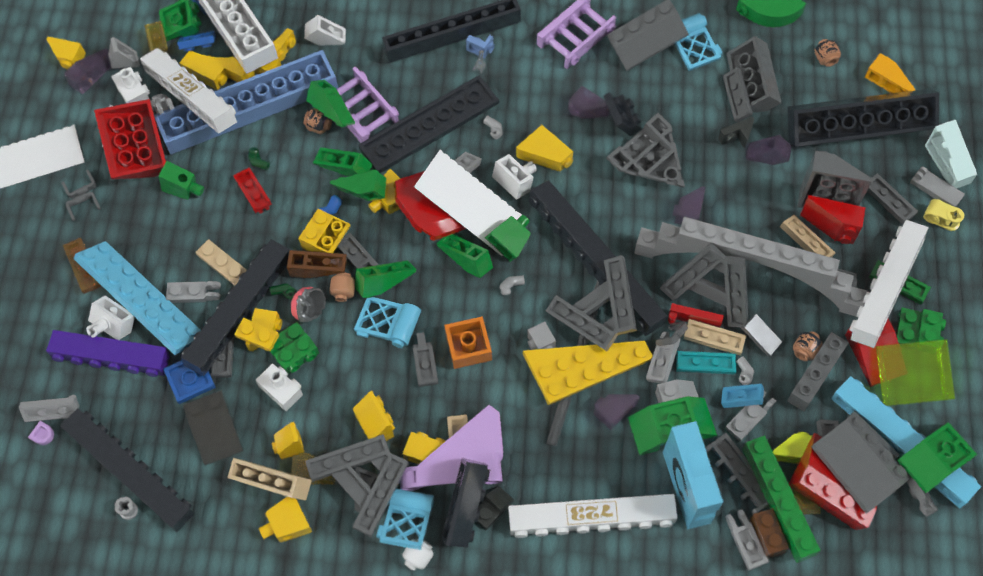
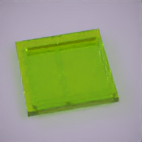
M947 339L876 346L884 405L890 406L955 399Z

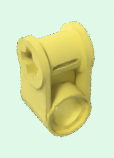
M933 199L926 209L924 219L948 231H955L964 219V212L941 200Z

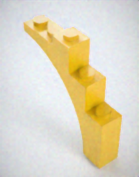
M287 28L279 38L273 41L278 59L246 74L236 57H210L191 50L181 60L180 66H184L188 73L193 74L198 81H202L204 84L219 90L226 83L227 78L240 82L253 77L255 74L259 75L281 66L280 61L285 59L287 52L296 43L294 31Z

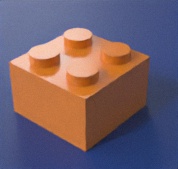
M483 316L444 325L454 369L492 361V351Z

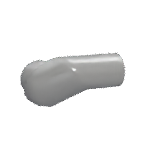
M486 116L483 123L491 128V136L494 139H499L503 134L502 124L490 116Z
M524 275L507 277L500 284L501 294L509 295L511 293L510 288L513 286L525 285Z
M743 356L736 361L741 368L739 381L743 385H748L752 382L754 369Z

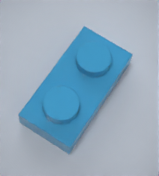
M762 384L723 387L721 404L723 408L763 404L764 387Z

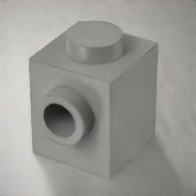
M546 322L528 329V344L531 350L556 348V340Z

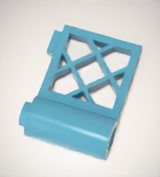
M697 13L681 19L689 35L676 42L675 46L688 71L719 60L722 51L718 44H714L706 29L707 20L705 16ZM703 34L706 38L705 44L696 41V37ZM683 41L692 43L690 50L683 48L680 43ZM693 44L703 48L701 54L691 51ZM705 49L711 50L715 56L707 57L703 55ZM689 55L698 57L699 61L691 65L688 57Z
M375 297L367 298L354 330L357 332V336L368 338L370 335L392 341V345L395 347L403 348V346L405 347L409 344L421 309L409 303L399 304ZM371 302L380 306V309L372 313L368 310ZM390 308L397 309L394 315L387 317L386 310ZM383 312L386 319L375 324L372 317ZM371 319L373 326L367 329L361 327L364 321ZM387 323L389 324L390 328L387 334L379 332V327Z
M396 489L389 502L390 505L384 526L379 525L377 538H380V543L421 550L429 518L433 510L434 495ZM392 513L402 514L404 518L395 522L392 518ZM420 517L424 518V521L415 526L411 519ZM408 522L411 529L403 533L399 526ZM394 528L399 534L394 538L386 536L387 532ZM415 532L419 540L418 542L409 541L407 536Z

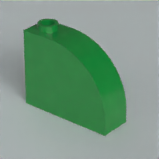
M739 0L736 11L758 25L782 27L796 21L803 14L806 3L802 0Z

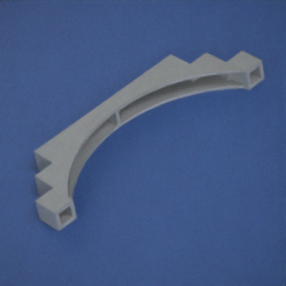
M684 217L681 227L662 222L659 232L641 227L634 254L652 259L653 256L662 254L699 253L712 243L725 256L743 257L745 260L774 268L807 283L829 298L839 308V312L856 316L859 307L865 304L863 301L867 290L852 287L854 275L837 271L840 261L838 259Z

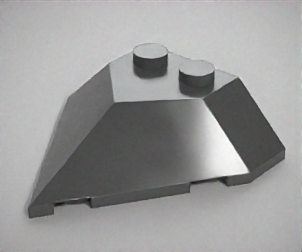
M659 113L652 117L645 124L643 130L623 147L619 146L606 158L620 172L685 187L684 180L681 177V167L676 145L672 137V127Z

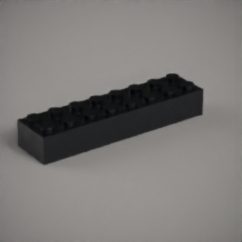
M933 89L788 106L789 143L795 147L932 130L939 125V92Z

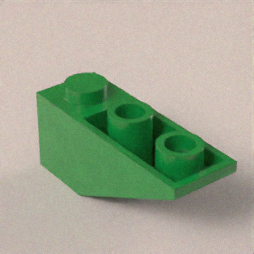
M326 80L310 82L306 101L313 108L321 111L325 117L330 118L340 127L355 124L343 99L333 85Z
M370 170L362 174L340 177L337 180L330 181V184L340 191L370 202L385 198L387 178L380 174L379 171Z

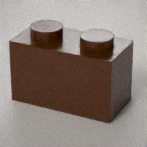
M773 508L753 514L749 521L755 530L767 559L784 554L789 547Z

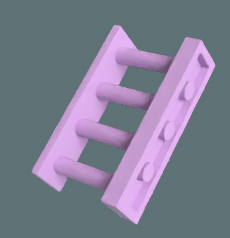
M577 0L537 34V45L542 49L550 44L565 56L564 67L568 69L571 65L574 66L602 38L614 31L616 17L613 15L606 21L590 8V0ZM586 13L600 24L601 27L594 31L578 17ZM570 24H575L589 37L582 42L566 28ZM558 34H562L577 47L570 52L554 38Z
M355 66L353 68L354 78L339 87L337 91L342 95L358 83L364 88L363 91L344 102L348 110L369 95L375 101L357 114H351L355 124L347 126L362 143L369 139L371 131L389 119L394 124L399 121V113L371 85L365 73L359 71ZM379 107L385 112L384 115L366 127L361 126L359 120Z

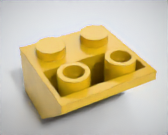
M317 209L298 238L301 248L310 252L334 253L351 225Z
M373 391L368 392L353 408V411L368 439L384 434L387 441L394 437L392 430L395 427L390 414L383 407L384 404L380 396L375 397Z

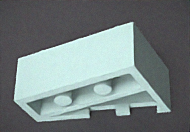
M956 119L936 126L925 146L946 182L955 188L972 183L977 172Z

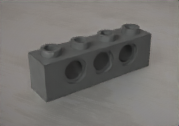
M831 332L787 401L805 412L849 342Z

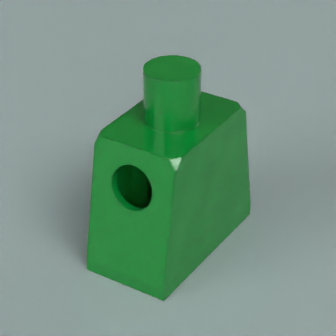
M166 161L158 176L162 192L186 200L192 194L202 195L204 186L196 183L193 173Z
M521 215L518 219L510 216L484 238L511 262L519 256L531 234L525 228L530 221L524 215Z

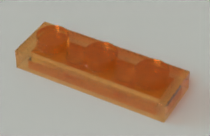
M78 238L63 245L83 294L101 287L74 260L76 253L86 249L83 240Z

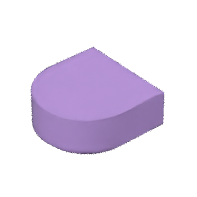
M39 421L28 438L39 445H47L53 440L54 431L50 426Z

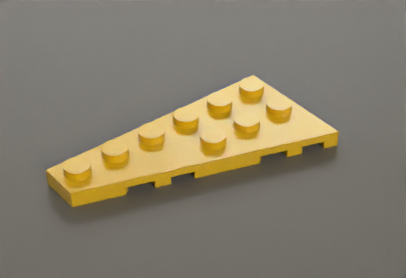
M645 341L613 343L608 351H605L598 345L525 350L522 353L548 405L649 362L653 357Z

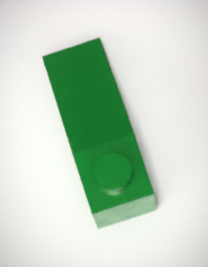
M320 147L313 162L317 166L347 177L370 171L372 163L361 153Z
M454 234L443 237L436 243L442 251L466 272L478 278L483 277L493 268L487 249Z
M408 260L356 269L355 290L363 298L381 295L414 274L416 268Z

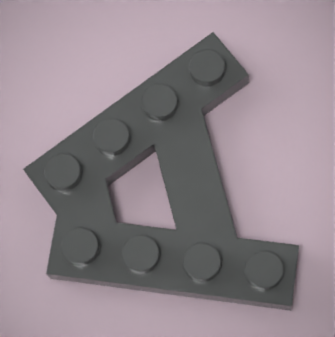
M712 243L700 251L660 287L673 301L689 289L726 306L727 322L730 327L742 328L749 320L745 258L725 256ZM712 269L724 273L725 288L702 277Z
M622 255L604 260L607 281L573 306L556 295L546 309L547 313L605 351L609 350L618 335L637 331L626 263ZM610 301L613 317L607 322L600 324L589 316Z
M383 434L306 460L305 463L312 482L331 475L361 508L352 526L353 529L372 537L409 461L390 453ZM372 462L380 471L372 489L354 471V467Z

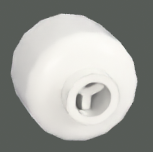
M424 540L421 550L406 547L402 554L406 560L404 564L414 571L416 568L424 569L433 557V546Z

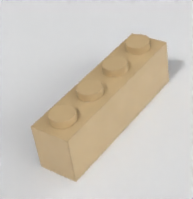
M236 458L232 460L227 477L301 500L307 499L312 481Z

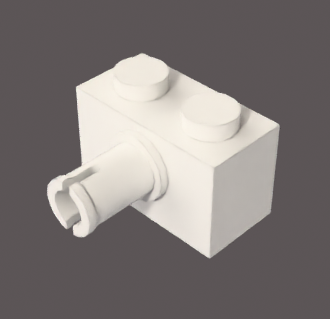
M131 67L122 69L119 73L111 76L126 103L149 99L148 94L150 92L145 84L141 85L142 79L139 73H134Z
M508 154L495 162L492 177L517 200L530 192L534 178L531 174L535 173L537 169L531 161L521 166Z
M103 296L91 305L88 321L92 325H89L86 331L91 337H96L104 331L116 340H120L131 333L135 317L124 307L107 296Z
M272 363L256 379V382L269 397L287 411L303 396L300 389L302 386L295 379L290 380L287 377L288 373L281 366L277 368Z

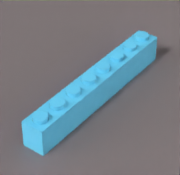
M851 376L831 398L849 415L856 411L900 454V458L926 438L923 434L916 432L908 421L897 416L891 407L884 405L876 394L869 392L859 380ZM960 467L935 486V488L960 509L973 497L981 486L973 476L967 475Z

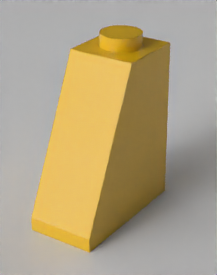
M541 125L516 147V157L560 172L572 164L573 151Z

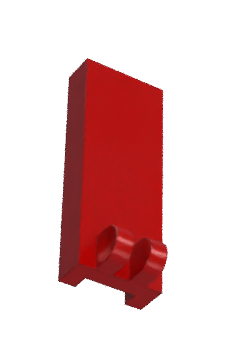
M250 167L233 175L255 213L259 212L261 214L263 213L262 209L265 208L266 211L270 209L269 206L272 203Z
M672 303L668 323H675L676 320L688 322L691 319L720 328L724 315Z

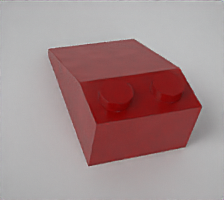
M808 195L800 216L833 240L840 241L843 244H854L863 226L866 207Z
M889 319L874 348L851 340L852 331H849L850 328L848 329L845 336L870 387L907 374L897 336Z

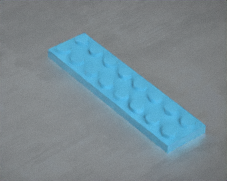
M106 241L75 254L74 260L174 355L189 347L196 333L201 331L174 304L166 300V297Z

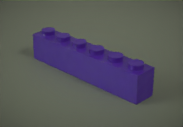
M53 330L46 350L52 357L51 359L57 362L66 360L76 365L85 363L95 368L104 366L114 371L123 369L133 374H138L139 372L146 373L152 377H157L158 375L165 376L164 368L168 366L171 355L166 347L97 336L91 337L89 335Z

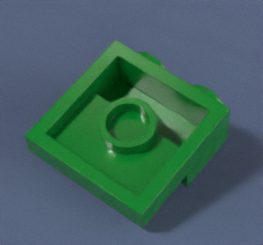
M180 0L159 10L162 38L166 42L180 35L185 37L200 32L199 26L202 23L197 16V12L200 11L198 4L192 0Z
M902 307L899 312L896 332L899 346L934 354L938 348L942 347L944 337L940 336L941 331L944 330L946 325L943 313L923 309L920 312Z
M296 322L279 333V337L270 353L289 374L290 372H296L305 362L314 360L319 351L308 334Z

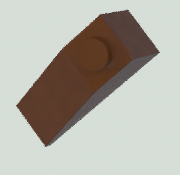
M290 250L287 269L290 277L299 278L345 273L347 254Z

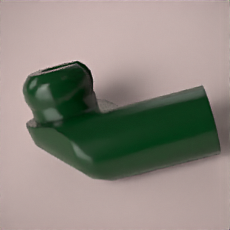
M251 147L248 153L250 164L254 167L268 170L270 162L261 159L258 148Z
M287 283L270 287L272 296L282 294L289 300H292L295 293H297L296 289Z

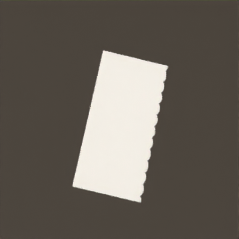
M75 125L1 147L0 188L84 163Z
M440 149L414 187L503 256L484 237L510 216L518 219L521 214L516 212L513 207L508 206L492 190L487 189L477 178L472 177L462 166L457 165L447 154H443Z

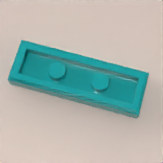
M677 351L676 372L736 374V354Z

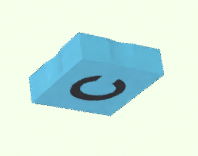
M697 422L672 427L663 450V455L687 530L711 524L723 500L710 466Z

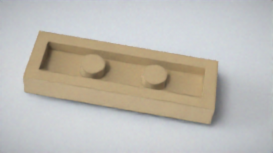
M795 215L781 224L780 228L804 250L831 258L834 256L835 252Z
M209 239L195 252L199 258L234 286L238 283L241 274L247 271Z
M689 319L684 340L741 356L746 335Z

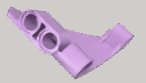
M488 405L418 466L407 467L400 480V489L415 491L425 486L454 484L461 458L488 465L490 475L488 481H484L485 484L501 483L503 446L500 412Z

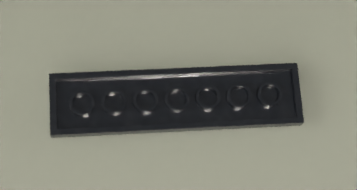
M478 75L358 145L359 149L366 159L372 163V167L379 171V173H382L498 105L499 99L481 76Z

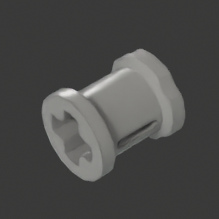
M121 497L115 503V511L122 518L131 520L138 514V506L130 498Z

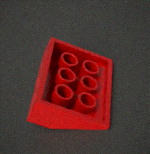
M150 99L94 110L111 179L159 176L166 160Z
M813 433L789 482V486L853 529L868 528L877 510V506L867 514L863 511L811 447L822 438L818 434Z

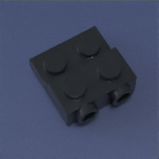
M610 92L603 96L619 129L629 136L642 130V120L638 113H635V105L631 98H627L623 94L614 96Z

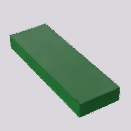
M878 260L868 278L872 280L874 278L877 279L878 276L876 274L879 266H884L885 263ZM908 275L900 294L922 305L931 287Z

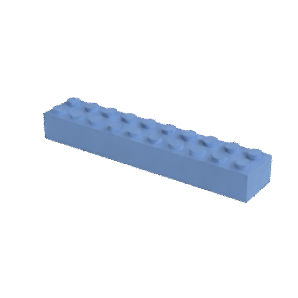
M323 50L215 91L216 96L222 97L225 103L232 105L236 111L235 118L237 123L221 133H217L184 104L178 105L172 110H165L163 114H155L154 117L170 154H174L306 102L311 81L326 80L336 89H338L336 76Z

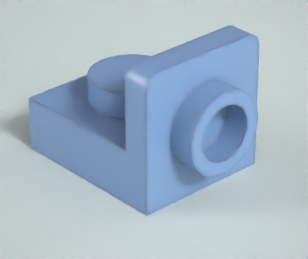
M471 35L466 39V51L484 59L494 49L493 36L491 35L488 36L485 42Z

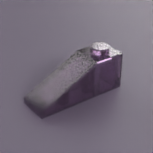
M105 48L76 61L64 73L69 85L81 94H84L111 67L109 50Z

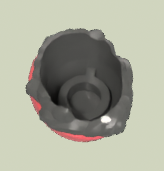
M304 287L295 293L291 300V313L293 317L302 323L318 318L322 314L321 310L325 309L326 298L320 288Z

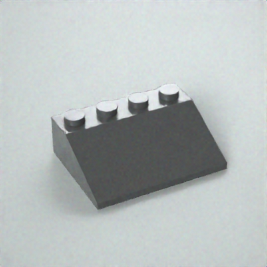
M815 151L800 186L797 207L803 208L808 195L859 206L872 182V178L835 154H830L826 151Z
M856 412L811 446L866 514L910 479L906 470L893 458L892 453L883 446L878 437L872 433L864 420Z

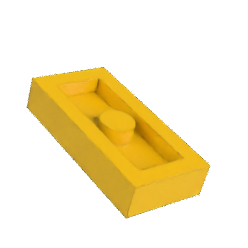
M243 318L234 334L236 338L271 352L279 337L278 332L246 318Z

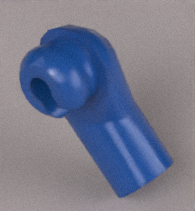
M333 195L326 207L318 209L331 215L336 214L341 206V199L339 196Z

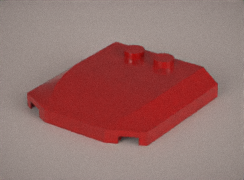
M425 171L395 180L393 185L396 192L395 202L416 231L420 233L425 232L431 236L430 239L432 241L467 229L414 187Z

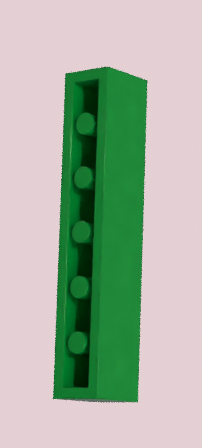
M765 435L746 442L742 450L770 509L773 508L796 563L816 556L821 550Z

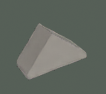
M112 37L109 48L111 67L128 68L140 66L137 52L115 37Z

